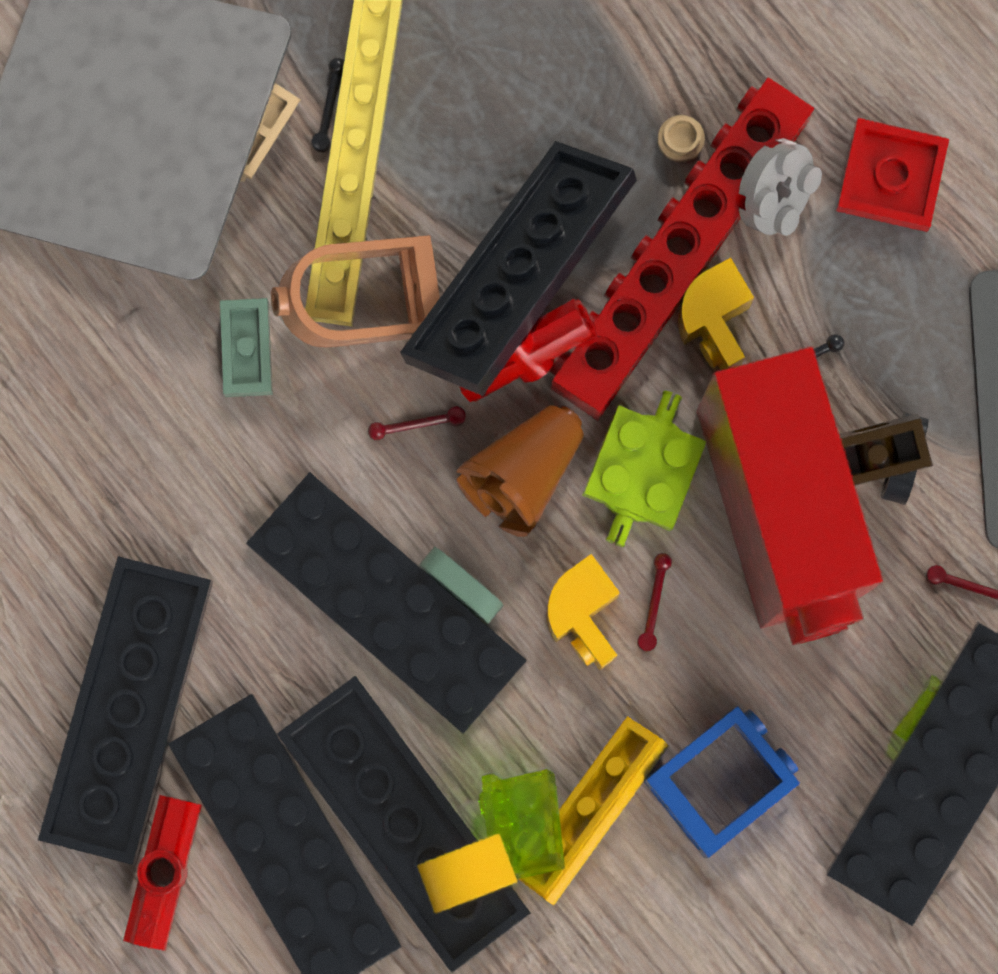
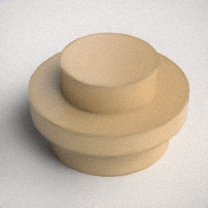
M677 115L667 119L660 127L658 133V146L661 152L668 159L675 162H687L697 157L705 141L702 126L692 117Z

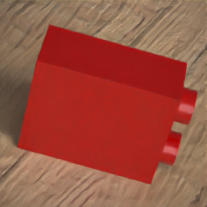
M813 346L715 372L697 408V414L705 441H707L706 445L760 629L785 622L792 645L818 640L848 630V625L864 620L858 599L883 582V578Z

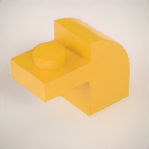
M731 257L706 270L691 283L685 293L678 315V328L684 345L701 336L703 341L699 343L704 358L712 368L719 366L721 371L741 366L745 359L743 352L725 322L750 309L754 300L753 294Z
M592 554L565 572L554 585L547 606V624L555 642H558L572 632L576 639L570 642L578 657L586 666L594 662L597 668L601 670L615 660L618 655L592 621L591 617L616 600L620 592Z
M500 834L493 835L417 866L434 913L444 911L518 882Z

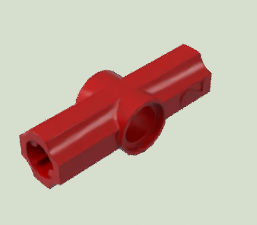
M572 299L538 318L483 396L459 386L461 393L470 403L472 401L477 402L518 378L526 383L534 382L545 376L552 368L556 357L597 335L595 324L589 316L586 307L579 299Z
M159 795L145 855L138 866V883L123 938L124 942L166 951L181 888L188 875L187 864L202 804ZM161 858L168 859L175 869V876L172 882L165 887L157 885L151 876L153 864Z

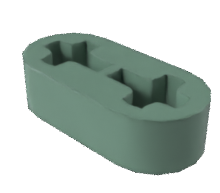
M433 547L419 564L423 571L487 624L491 622L504 606L495 595L437 547Z

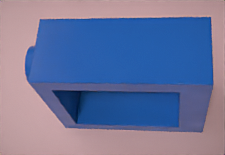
M738 706L733 708L644 780L645 785L704 858L711 857L800 784L794 776L799 770L797 765L781 747L776 751L771 748L763 738V735L768 732L766 727L750 709L743 713ZM734 726L779 783L718 833L714 834L670 779V776Z

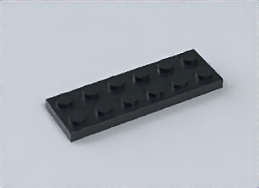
M555 141L400 351L404 362L483 396L636 183L637 178L634 169Z
M311 472L305 476L246 542L250 549L462 734L470 728L527 662L523 656Z
M120 556L117 557L38 841L131 865L136 864L213 585L212 580Z
M977 621L826 871L827 876L911 926L914 925L998 787V633Z
M356 675L277 733L278 737L451 973L531 913L511 885L444 911L434 913L417 866L478 841Z
M254 694L248 695L168 743L301 974H359L402 947Z

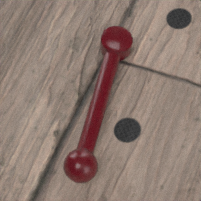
M454 406L446 414L388 425L374 422L368 427V435L373 440H381L386 434L449 423L452 426H460L466 419V413L461 407Z
M666 553L657 554L653 560L656 575L645 631L638 638V646L645 652L652 651L657 645V639L654 635L665 573L672 566V559Z
M940 565L931 566L926 572V579L932 585L944 582L998 600V590L946 574L945 569Z

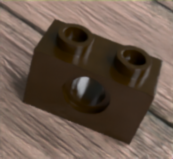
M918 414L839 434L855 486L933 466L922 421Z

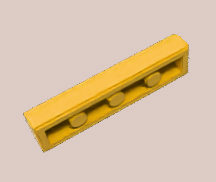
M627 716L514 871L516 878L554 906L663 756L669 745L662 738Z

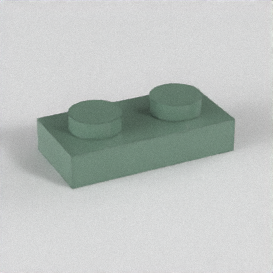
M268 299L221 300L220 320L224 396L273 395Z

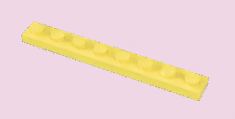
M354 0L315 248L329 244L366 240L403 0ZM363 259L312 264L305 311L315 322L352 327Z

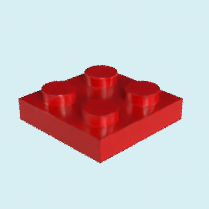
M857 118L836 211L928 232L932 223L949 138Z

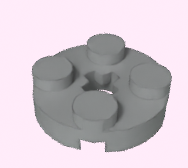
M781 138L776 140L779 144L774 148L767 146L761 148L748 164L739 189V194L746 197V210L739 208V213L744 224L766 235L780 233L787 236L797 228L799 215L805 208L810 194L818 189L822 173L819 167L814 166L813 157L805 146Z

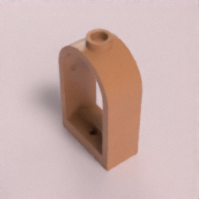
M430 235L320 246L295 261L284 273L279 287H273L271 290V306L274 315L281 316L287 328L298 339L309 345L323 348L410 339L440 298ZM399 255L409 324L337 331L317 324L305 311L300 297V283L309 265L322 262Z

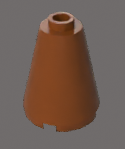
M550 405L465 461L456 471V473H461L456 479L459 488L469 502L485 518L493 512L504 520L498 526L500 529L517 537H527L535 529L584 438L581 429V419L573 410L566 406L559 408Z

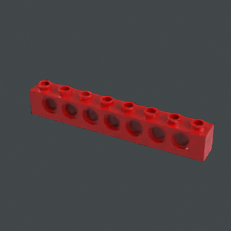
M767 77L759 90L754 86L749 88L737 106V110L742 113L733 127L727 123L722 126L710 145L716 151L706 164L699 160L694 165L684 181V184L689 189L680 201L672 197L661 212L657 221L663 225L655 237L652 239L645 235L634 250L631 259L636 263L627 276L619 272L604 294V297L609 299L601 313L598 314L593 310L590 312L589 316L595 324L597 335L576 346L573 352L568 350L559 355L553 364L550 373L555 375L551 388L554 392L599 421L682 303L688 287L704 272L740 221L739 208L746 210V197L739 194L742 178L736 180L729 179L722 174L720 167L727 163H733L745 172L754 155L764 146L774 148L779 144L776 140L781 138L795 142L809 123L815 109L813 106L769 77ZM754 126L762 127L769 133L770 139L765 142H756L749 137L747 129ZM707 200L716 206L718 213L713 217H703L695 211L693 205L698 201ZM675 237L683 238L689 242L692 251L685 255H676L669 250L667 241ZM646 275H656L663 280L665 289L659 293H649L642 288L640 279ZM628 312L636 317L639 326L632 331H621L614 325L613 317L618 313ZM602 350L610 356L612 364L604 370H596L587 364L585 357L591 351Z

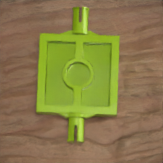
M663 391L655 415H642L620 405L616 407L582 493V496L604 504L612 513L616 514L608 536L605 539L611 544L614 543L621 527L615 543L616 546L625 547V542L633 522H648L668 531L673 530L707 441L683 432L672 423L682 397L675 394L667 410L673 394L671 391Z

